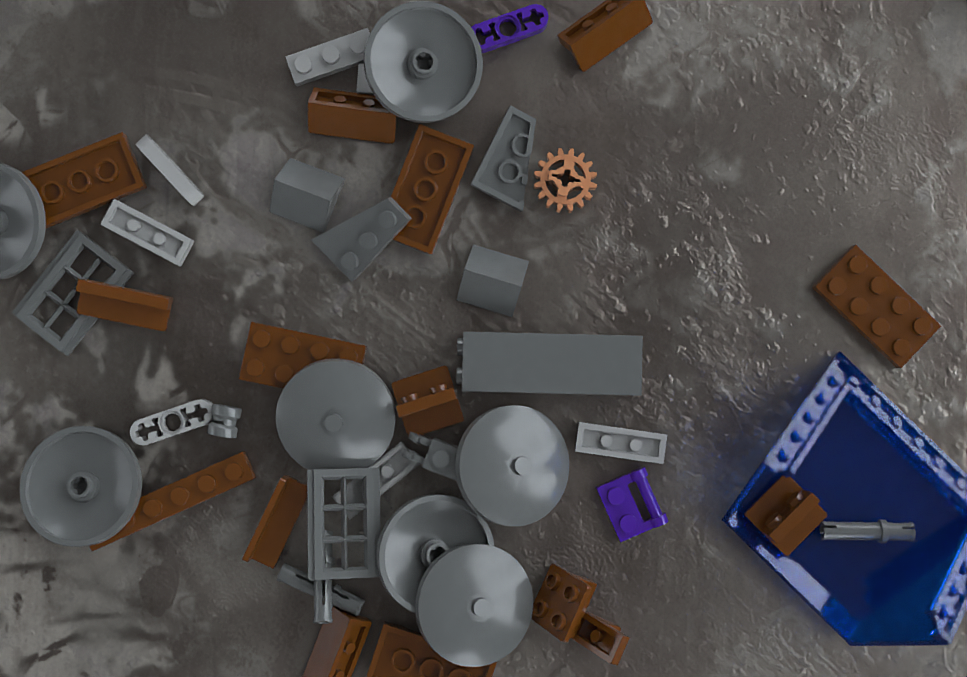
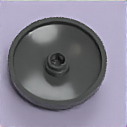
M414 1L391 9L375 24L365 46L364 72L373 95L389 112L407 121L433 123L455 115L472 99L482 76V52L474 31L458 13L438 3Z
M0 163V280L19 274L36 258L45 236L46 216L42 199L33 183L19 170Z
M324 359L302 368L290 379L283 389L276 409V427L284 448L296 462L308 470L370 467L387 450L392 440L396 423L394 401L383 380L368 367L347 359Z
M520 405L493 408L477 417L464 432L456 453V479L463 498L471 509L482 518L505 526L528 525L540 520L551 512L565 491L569 477L567 446L556 425L541 412Z
M92 426L69 427L52 434L42 441L28 458L20 481L21 506L30 525L45 539L70 547L92 546L116 535L126 526L135 513L142 491L140 465L129 445L117 435Z
M430 494L414 498L403 504L391 515L384 525L377 545V569L381 582L388 594L401 606L416 613L415 602L420 581L427 568L438 556L453 547L467 543H482L494 546L493 536L487 522L474 512L467 502L453 496Z
M467 543L445 551L427 568L417 590L415 612L419 630L427 644L438 655L454 664L466 667H480L501 660L521 642L532 618L533 593L526 572L509 553L488 544Z

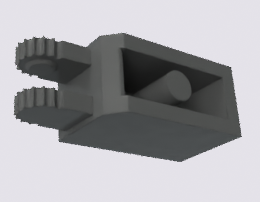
M410 432L408 438L412 442L423 444L430 448L426 457L410 449H404L402 456L423 464L422 467L457 481L455 459L458 446L441 439L433 438L432 440Z

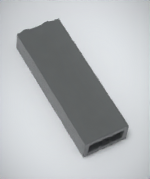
M463 332V338H457V355L463 356V366L457 367L456 385H462V391L642 396L643 336Z

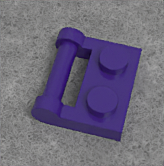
M645 466L596 487L620 542L669 522L666 513H662L646 478L648 473ZM636 482L651 517L644 521L627 485L629 483Z

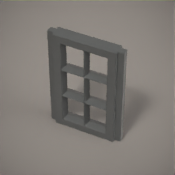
M77 230L12 313L56 349L69 356L98 318L78 314L75 309L68 305L78 292L76 291L77 284L64 300L51 291L65 272L77 281L78 279H88L101 261L114 271L105 283L123 287L134 273L87 235ZM85 248L97 258L85 274L81 276L70 266ZM48 296L59 307L44 324L32 314L45 297ZM66 310L76 320L61 338L49 327L60 313Z
M379 468L307 470L308 580L380 577L376 561L377 545L380 537ZM346 479H363V503L347 504ZM324 480H340L341 504L324 505ZM347 510H363L364 535L347 536ZM324 511H341V536L324 537ZM347 542H364V566H347ZM325 543H341V567L325 568Z

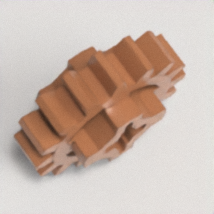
M558 148L557 156L554 157L549 152L546 155L547 163L542 160L538 162V166L542 171L534 172L533 177L540 179V181L534 183L533 187L534 189H541L537 198L539 200L547 199L546 208L555 204L557 205L556 212L560 213L564 206L569 213H572L574 204L581 209L584 207L582 199L590 201L593 197L588 190H595L597 188V184L591 182V180L597 177V172H589L593 162L584 163L585 154L583 152L576 157L574 156L573 148L569 150L568 154H564L562 148ZM563 162L561 168L549 171L553 165ZM574 165H576L581 170L583 176H579L577 174V172L574 169ZM563 175H568L570 182L567 187L562 186V181L559 180ZM546 183L554 188L557 193L556 197L550 193ZM572 191H582L576 197L567 199L568 194Z

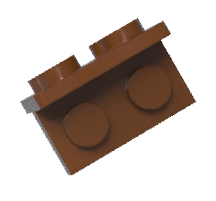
M444 365L392 382L391 386L398 404L396 406L398 416L402 417L408 437L410 432L423 435L464 421L447 366Z
M783 473L744 513L785 556L790 555L827 517V513L818 505L820 500L812 492L802 489L786 473Z
M552 563L533 603L531 619L560 641L567 643L570 638H574L598 584L590 579L569 573L562 567Z

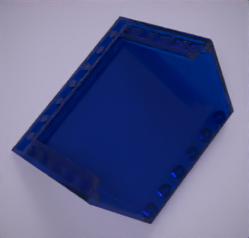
M839 351L835 354L722 518V521L850 646L950 645L967 610V474ZM783 474L786 478L791 477L802 489L812 492L820 500L818 505L827 513V517L823 521L878 522V519H884L887 522L893 523L913 522L915 527L911 529L916 530V536L913 542L887 541L886 544L878 543L876 540H821L820 535L823 533L819 531V524L790 555L785 556L744 513Z

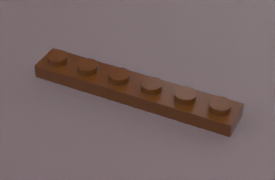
M240 452L140 497L136 511L126 526L108 540L89 546L91 551H95L257 478L246 452Z

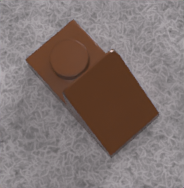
M585 611L577 632L572 639L608 663L618 666L630 637L620 632L621 628L618 625Z

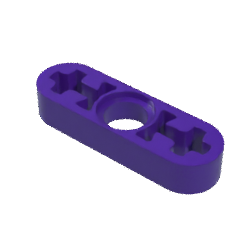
M532 4L475 24L471 28L475 35L481 32L482 36H487L491 34V27H495V36L498 40L494 41L492 35L485 38V44L480 45L481 52L486 53L543 32L547 27L549 17L547 10L542 5ZM532 13H535L537 17L542 16L539 25L535 26L534 22H528L524 24L525 31H521L519 17H522V23L530 20ZM504 22H511L515 25L516 32L511 36H504L499 30L500 25Z

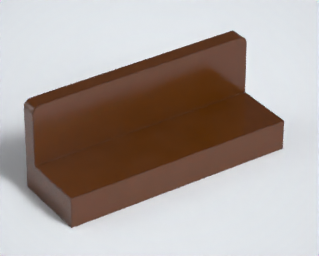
M606 0L557 36L561 45L572 52L579 69L585 72L651 25L653 20L645 0Z
M313 88L308 100L309 133L391 144L395 142L396 120L398 116L383 107L374 95Z
M78 279L76 291L80 292L77 306L78 314L159 331L167 330L173 297L89 279Z
M289 475L280 478L242 560L249 562L253 559L272 569L276 567L306 504V483Z
M334 606L332 608L333 622L322 624L302 677H352L372 621L366 617L348 615Z

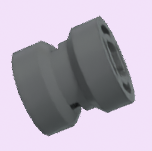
M212 404L211 414L213 415V420L208 424L207 433L220 437L237 438L238 428L236 423L241 418L242 409L228 405Z

